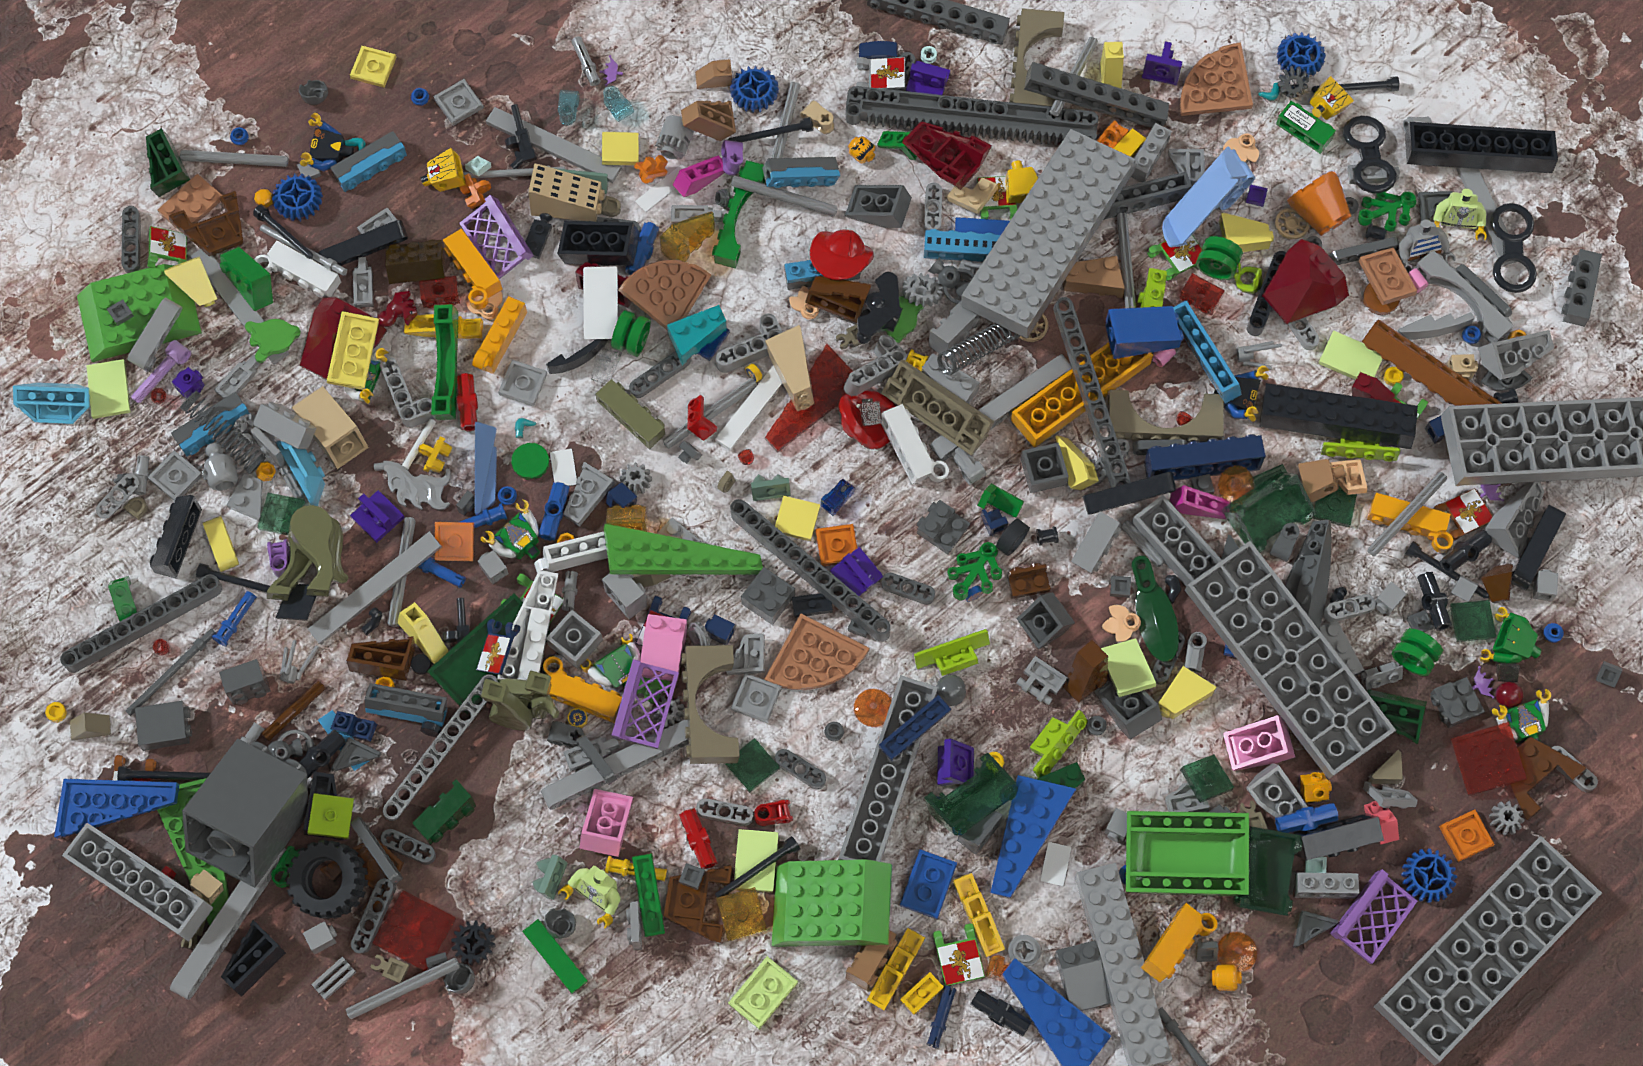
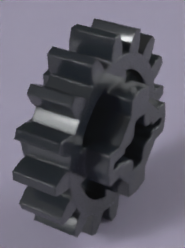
M475 920L474 925L467 921V927L464 928L460 925L461 931H454L457 938L451 939V942L456 945L451 948L453 951H458L455 954L456 958L462 956V963L468 960L470 966L473 965L474 961L481 965V959L488 961L486 955H493L491 948L496 947V944L491 941L496 938L494 935H489L492 932L491 928L485 930V923L479 926L477 920ZM479 932H482L487 940L480 938ZM476 939L477 943L474 944V947H471L470 943ZM461 946L468 949V955L461 950Z

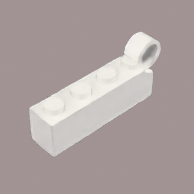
M279 241L274 243L267 255H259L254 259L259 264L268 262V266L264 269L270 274L272 271H278L287 280L292 281L293 279L302 288L313 290V293L320 298L331 297L341 283L337 273L326 269L312 259H307L301 253Z
M903 404L884 411L878 419L912 485L928 477L934 482L943 481L949 473V468L946 463L942 461L934 462L927 453L926 444L919 437L918 428L913 425L910 419L909 411L904 408ZM939 467L942 469L943 476H937L933 468Z
M604 532L544 546V558L534 563L537 573L539 570L553 573L608 558Z

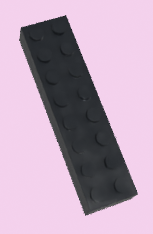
M1409 122L1405 133L1407 164L1553 173L1558 162L1555 131Z
M1266 383L1259 427L1411 449L1416 434L1418 406Z

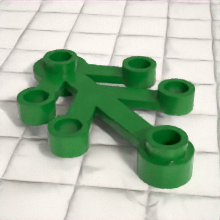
M1383 192L1376 194L1375 199L1367 196L1363 197L1361 206L1365 209L1360 210L1357 218L1358 222L1362 226H1368L1372 223L1373 219L1388 213V220H1386L1384 228L1392 232L1397 225L1395 221L1396 211L1402 207V214L1398 222L1403 226H1407L1411 219L1409 215L1410 208H1413L1417 202L1416 196L1411 192H1403L1400 196ZM1386 200H1390V201H1394V203L1385 202V201H1386ZM1372 206L1380 207L1375 211L1368 210Z
M986 542L981 545L979 551L957 555V564L960 567H950L947 570L948 578L956 580L960 574L970 573L963 583L954 585V598L959 601L965 600L969 594L968 589L977 575H979L982 583V592L990 594L993 591V584L989 581L984 568L988 561L991 567V578L993 580L1002 578V569L998 567L995 559L998 555V549L993 543ZM978 559L977 562L968 564L969 560Z

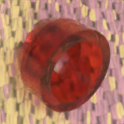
M155 388L151 392V400L155 404L164 403L166 392L161 388ZM158 393L161 394L160 400H157Z
M1180 411L1176 421L1179 426L1190 422L1193 417L1184 411Z
M746 449L738 454V458L743 465H750L754 461V454L751 449Z
M157 639L153 643V650L157 655L162 656L168 653L170 647L166 640ZM161 643V650L158 651V644Z

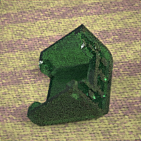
M1281 472L1272 476L1222 509L1225 518L1244 544L1251 541L1259 553L1266 549V540L1282 531L1284 525L1294 522L1305 524L1312 520V516L1317 514L1298 475Z
M989 753L980 758L983 763L980 769L978 767L974 769L976 775L945 796L941 792L939 796H935L931 792L924 797L930 815L956 836L965 834L968 829L1006 802L1013 800L1017 795L1018 787L1016 782Z
M1249 826V895L1234 896L1233 904L1235 906L1288 916V912H1291L1293 900H1290L1288 895L1294 855L1302 850L1303 840L1300 839L1301 835Z

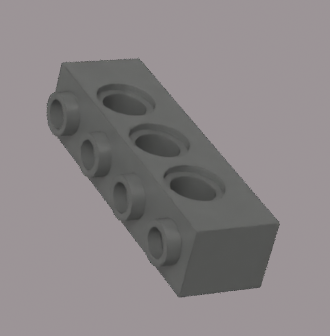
M1580 249L1577 255H1573L1571 261L1573 271H1570L1568 276L1570 286L1567 287L1564 295L1567 301L1563 304L1561 314L1564 315L1562 322L1585 327L1589 321L1602 254Z

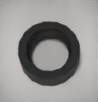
M1016 518L1002 533L996 547L1007 556L1011 555L1023 542L1030 527Z

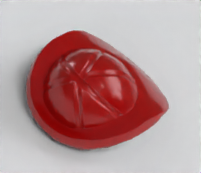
M842 229L835 232H819L813 238L810 246V260L815 269L824 277L833 280H846L855 277L874 259L873 250L864 245L861 237L853 230Z
M867 390L856 396L845 394L839 401L842 429L849 437L856 439L865 448L871 450L880 449L886 446L890 440L878 418L884 411L894 408L896 405L877 391Z

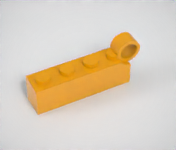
M460 229L443 239L445 245L443 250L448 258H453L452 262L456 269L462 270L464 280L473 285L468 299L474 309L480 310L488 305V298L503 289L499 278L464 231ZM477 296L484 297L481 301H473Z
M510 296L507 297L483 343L476 352L472 366L494 374L527 314L524 302Z
M1376 492L1371 502L1367 520L1377 525L1384 524L1389 526L1411 502ZM1422 506L1400 529L1408 531L1412 535H1422L1432 540V547L1438 553L1447 552L1453 544V537L1446 532L1451 514ZM1444 538L1448 546H1440L1437 539Z
M552 656L544 661L543 668L545 674L551 676L550 682L552 686L549 695L553 700L573 708H581L586 713L615 724L622 700L620 693L613 690L610 692L603 690V687L596 683L592 685L585 683V680L578 676L574 678L567 676V673L564 672L563 663L558 657ZM551 663L560 665L556 672H550L547 668Z
M1185 903L1177 911L1141 966V969L1160 983L1165 978L1170 979L1176 971L1174 966L1176 964L1179 965L1184 959L1185 954L1183 952L1185 949L1189 950L1195 942L1192 939L1194 935L1209 936L1217 928L1216 918L1210 913L1201 914ZM1202 920L1209 924L1210 929L1203 926Z

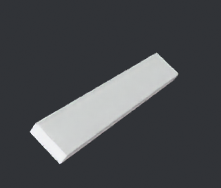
M774 366L771 367L715 438L717 443L729 451L734 448L782 387L783 383Z

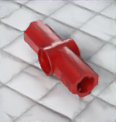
M463 373L457 376L459 394L457 395V405L460 412L461 430L469 432L475 430L478 401L473 374Z
M695 808L683 811L679 816L687 833L686 838L690 848L694 851L701 869H709L717 864V860L710 846L711 842L706 829L702 827Z

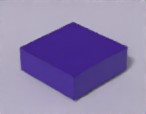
M1251 184L1246 203L1264 207L1268 188Z

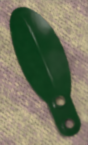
M1137 556L1133 559L1131 566L1138 588L1135 607L1136 615L1141 620L1139 629L1151 654L1161 662H1168L1175 657L1178 650L1179 631L1177 619L1169 598L1156 582L1150 560L1146 556ZM1144 564L1145 568L1139 569V565ZM1150 582V586L1144 587V583Z

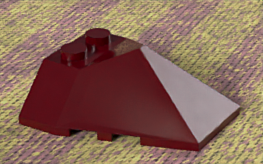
M922 121L902 142L941 179L960 190L979 171L992 147L989 143L975 136L970 138L959 135L960 132L954 131V133L943 131V127Z
M1300 239L1287 250L1275 276L1271 279L1263 294L1266 301L1286 324L1315 313H1320L1329 308H1334L1349 296L1346 276L1321 246Z
M324 297L315 309L300 362V367L327 380L342 311L371 317L368 313L336 297ZM379 324L374 348L379 345L387 332V329Z

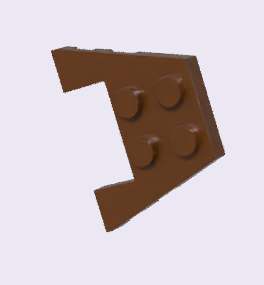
M236 191L220 196V201L226 210L223 214L192 225L185 210L169 215V221L209 257L243 244V235Z
M1532 737L1528 738L1501 762L1517 801L1528 821L1542 809L1528 792L1553 770L1560 766L1573 781L1587 770L1582 764Z
M378 840L400 872L404 862ZM363 842L352 848L358 852V857L364 860L363 868H367L368 875H365V880H368V885L373 890L379 880L388 879ZM334 861L320 868L333 882L342 874L340 866ZM388 883L381 887L384 889V892L390 890ZM379 894L377 895V897L383 898L384 900H386V898H387V897H383V894H382V895H379ZM376 901L373 904V910L376 913L382 910V903Z
M732 866L705 871L698 890L680 884L679 879L681 875L671 876L669 878L664 918L721 945L724 926L704 923L703 919L709 883L730 884Z

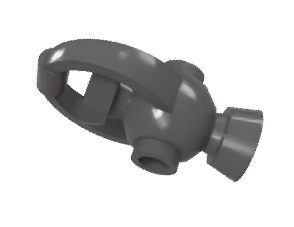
M939 257L928 272L934 275L938 274V280L943 286L945 296L951 302L958 304L960 300L952 298L947 288L955 287V292L960 297L970 283L966 280H961L960 272L966 273L972 278L974 274L964 268L944 267V262ZM948 274L952 276L951 280L947 278Z
M292 729L281 734L276 741L271 742L268 749L273 757L285 762L291 755L303 757L299 738L293 740L291 744H287L285 741H282L286 736L293 733L304 736L307 739L305 740L307 751L314 746L313 738H310L304 731ZM280 749L281 753L277 755V751Z

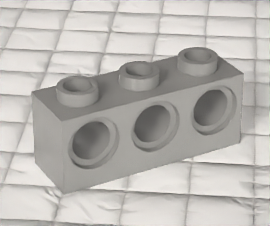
M1155 123L1134 158L1136 160L1132 178L1140 182H1146L1170 140L1171 130Z
M1297 873L1294 877L1295 898L1355 899L1359 894L1357 873Z

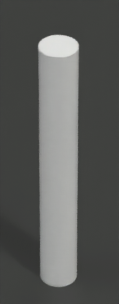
M433 419L428 420L402 464L407 470L419 452V445L424 444L436 424V421Z

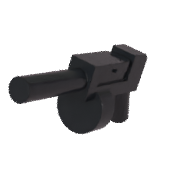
M518 104L511 105L517 128V131H515L516 136L505 139V145L507 149L519 147L520 152L515 151L516 160L510 165L513 169H517L523 163L536 160L537 155L532 147L529 132L523 126Z
M462 597L457 598V631L444 632L443 642H457L458 644L470 633L469 625H466L465 600Z

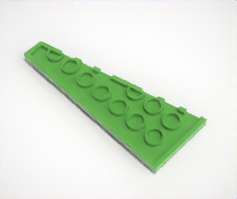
M610 524L604 525L610 574L758 575L763 568L760 554Z
M205 778L180 784L177 804L158 809L157 811L189 881H191L195 874H200L203 870H206L223 883L224 890L210 905L213 909L206 917L209 925H211L230 897L226 873L186 852L182 810L207 779Z

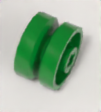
M1210 236L1206 238L1201 249L1202 252H1200L1196 261L1197 268L1203 274L1217 280L1233 279L1238 268L1237 265L1243 255L1242 249L1238 244L1224 237Z
M624 310L616 323L612 335L611 348L621 352L626 349L627 354L638 357L648 339L651 319L641 315L636 319L635 313Z
M1412 628L1405 630L1401 636V642L1397 643L1392 651L1393 659L1399 665L1419 676H1428L1434 668V662H1437L1443 654L1442 646L1433 637Z

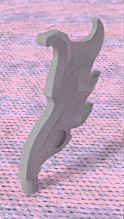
M392 461L374 463L375 471L384 470V472H387L388 486L392 493L398 490L397 499L400 505L406 507L407 505L404 501L409 500L413 506L420 510L423 509L420 505L421 503H427L436 510H445L449 507V502L444 503L441 500V494L444 486L450 481V469L447 468L445 470V476L442 478L423 474L414 477L399 463Z

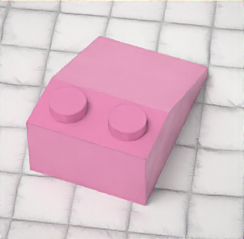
M648 614L640 661L645 664L679 672L681 653H683L687 635V619ZM643 669L642 677H656L652 670ZM665 674L660 677V680L673 681L674 676Z
M1278 715L1223 733L1233 771L1278 763L1295 757L1287 724Z
M594 789L581 832L579 849L619 857L633 797Z

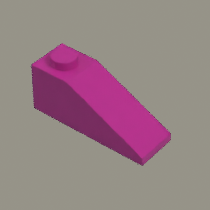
M718 155L681 169L673 186L683 197L697 193L725 173L723 171L722 158Z
M1185 485L1170 493V503L1180 513L1226 520L1230 517L1231 501Z

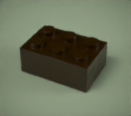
M442 240L386 246L385 267L389 284L445 278V257Z

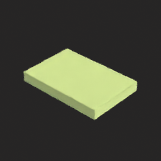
M1333 330L1318 364L1356 380L1360 372L1375 377L1383 358L1375 350H1369L1364 343Z
M125 360L86 365L92 418L96 419L131 413Z
M1136 638L1101 648L1108 655V674L1119 697L1156 687V681Z
M739 829L734 880L777 851L778 832ZM776 862L735 890L773 893Z
M767 956L728 1004L760 1030L795 988L798 981Z

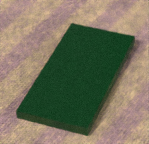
M515 593L427 671L459 707L484 676L493 675L498 678L497 674L482 672L476 669L488 635V621L494 619V627L497 621L501 622L502 628L497 634L505 636L506 624L508 622L514 623L523 605V602ZM473 696L471 699L474 705H479L483 701L480 696Z

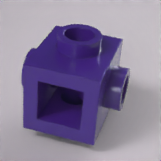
M189 367L180 371L172 381L175 389L186 399L195 391L200 393L205 386L202 381L203 376L197 370L193 371Z

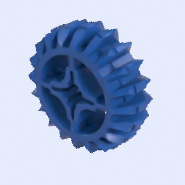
M1303 32L1299 36L1294 33L1292 36L1288 35L1286 39H1283L1278 46L1277 62L1278 65H1281V70L1286 69L1289 72L1290 67L1293 66L1294 71H1296L1300 67L1301 72L1306 71L1307 75L1305 77L1309 78L1310 75L1314 77L1316 72H1319L1324 65L1325 49L1321 46V41L1316 42V36L1310 38V33L1307 36H1304ZM1288 50H1291V51H1292V53H1291L1292 56H1291V57L1288 56V53H1287ZM1311 54H1313L1315 59L1313 62L1310 60Z
M756 65L754 69L748 66L747 71L741 69V74L736 73L735 78H732L730 86L733 102L738 104L739 109L744 107L746 112L751 109L752 113L758 109L761 113L762 108L767 110L768 105L773 106L774 100L777 99V94L779 93L778 82L775 80V76L771 75L769 70L764 71L763 67L759 70Z
M294 173L293 177L290 178L287 175V180L281 179V184H276L272 200L275 209L284 218L288 219L290 217L292 221L298 218L301 222L302 217L308 220L309 214L314 216V210L319 211L323 194L315 179L312 180L309 175L305 177L302 173L298 177Z
M1431 848L1427 849L1426 853L1423 849H1420L1418 854L1414 852L1411 855L1412 858L1408 857L1406 859L1407 864H1404L1402 867L1405 871L1402 872L1401 876L1407 878L1403 881V884H1409L1406 891H1414L1412 897L1419 895V901L1421 902L1426 897L1427 903H1431L1432 898L1435 902H1439L1440 898L1444 900L1447 894L1453 892L1451 888H1454L1456 883L1452 880H1455L1457 875L1451 873L1456 868L1449 867L1452 860L1446 862L1444 860L1446 854L1440 857L1439 850L1432 854ZM1420 862H1430V864L1426 868L1416 867V864ZM1437 866L1442 870L1443 875L1437 871ZM1430 871L1431 879L1428 881L1429 878L1427 873ZM1415 877L1421 880V886L1418 884ZM1431 884L1443 885L1438 890H1428Z

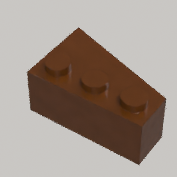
M816 276L809 289L805 303L857 323L872 284L833 280Z
M414 636L402 640L389 639V641L385 642L369 641L351 644L346 660L349 671L407 681L411 660L416 649Z
M1091 640L1077 652L1072 664L1074 671L1068 674L1067 677L1070 680L1063 686L1078 703L1097 687H1103L1108 679V655Z

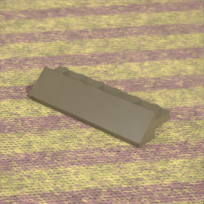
M905 360L899 362L893 376L888 379L881 394L897 405L903 404L910 414L971 456L989 436L988 432L994 423L986 415Z

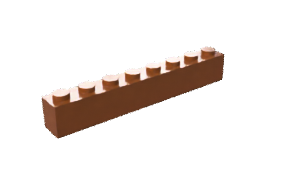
M1379 319L1362 340L1369 350H1375L1384 360L1394 363L1397 369L1410 374L1413 380L1423 383L1429 391L1439 394L1449 404H1454L1455 406L1502 404Z

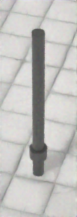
M211 628L200 639L197 638L193 642L194 645L130 705L125 712L130 716L134 714L135 708L141 707L199 650L202 651L206 647V643L212 639V636L216 635V632Z
M1163 1007L1158 1009L1160 1018L1166 1024L1165 1028L1169 1033L1172 1032L1198 1066H1209L1178 1028L1179 1024L1176 1020H1172Z

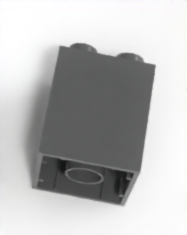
M237 738L182 810L186 852L255 888L306 818L308 791L305 768L295 760L287 759L283 762L273 757L271 751L259 742L248 744Z

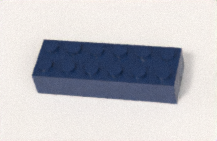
M1249 434L1242 438L1232 436L1225 440L1210 439L1207 442L1201 443L1199 441H1192L1185 445L1175 443L1168 447L1153 446L1147 451L1144 466L1147 478L1172 472L1174 481L1207 474L1218 476L1259 471L1266 455L1262 435Z

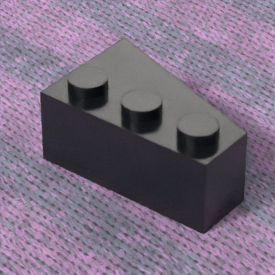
M314 772L303 829L304 835L344 841V838L308 834L313 795L337 796L334 774Z
M254 920L250 924L251 927L248 933L240 941L239 949L236 954H233L221 975V978L241 997L286 954Z

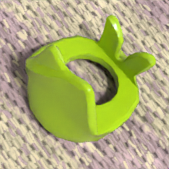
M1239 263L1238 272L1234 275L1237 288L1242 292L1250 294L1259 291L1263 285L1262 269L1251 266L1241 269V263ZM1251 272L1255 275L1253 283L1244 284L1241 282V276L1244 273Z

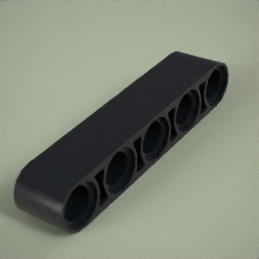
M396 220L325 248L318 253L327 259L335 260L338 265L343 266L358 260L359 257H366L386 249V246L401 243L407 240L408 236L402 220Z
M1285 251L1276 252L1272 258L1247 325V332L1252 336L1261 335L1265 328L1272 307L1263 297V294L1272 279L1270 276H1275L1280 264L1277 261H1283L1286 254ZM1259 307L1265 308L1266 311L1260 310ZM1253 323H1258L1260 327L1254 326Z
M1167 472L1082 497L1087 514L1091 515L1176 491L1177 488L1172 472Z
M1550 504L1547 506L1512 574L1511 584L1527 591L1566 516L1565 512Z

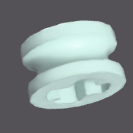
M932 46L924 47L921 51V60L927 64L935 62L937 57L936 49ZM927 52L931 53L930 58H926Z

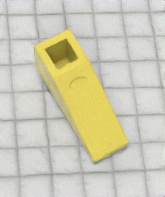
M1055 436L1056 442H1059L1069 476L1067 483L1070 488L1081 491L1099 482L1094 464L1068 438Z
M415 602L399 613L398 624L409 637L414 636L416 645L433 664H436L449 652L428 616Z

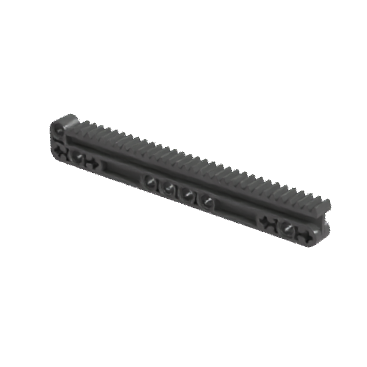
M853 86L848 90L845 110L846 121L851 125L859 124L860 121H867L868 126L874 122L875 126L881 123L882 127H884L887 123L889 128H892L893 124H895L897 129H899L900 125H903V129L906 130L907 126H910V129L913 130L922 121L943 127V130L947 132L951 130L953 133L954 131H960L961 136L965 132L968 133V136L974 133L975 137L982 134L983 138L989 134L990 139L996 135L998 140L1001 136L1004 137V140L1010 137L1011 141H1014L1017 137L1019 142L1025 138L1026 143L1032 139L1033 143L1039 140L1040 144H1043L1045 140L1048 145L1054 141L1055 146L1059 142L1062 143L1070 129L1096 140L1098 115L1093 111L1062 108L1059 116H1054L1050 114L1051 107L861 86Z

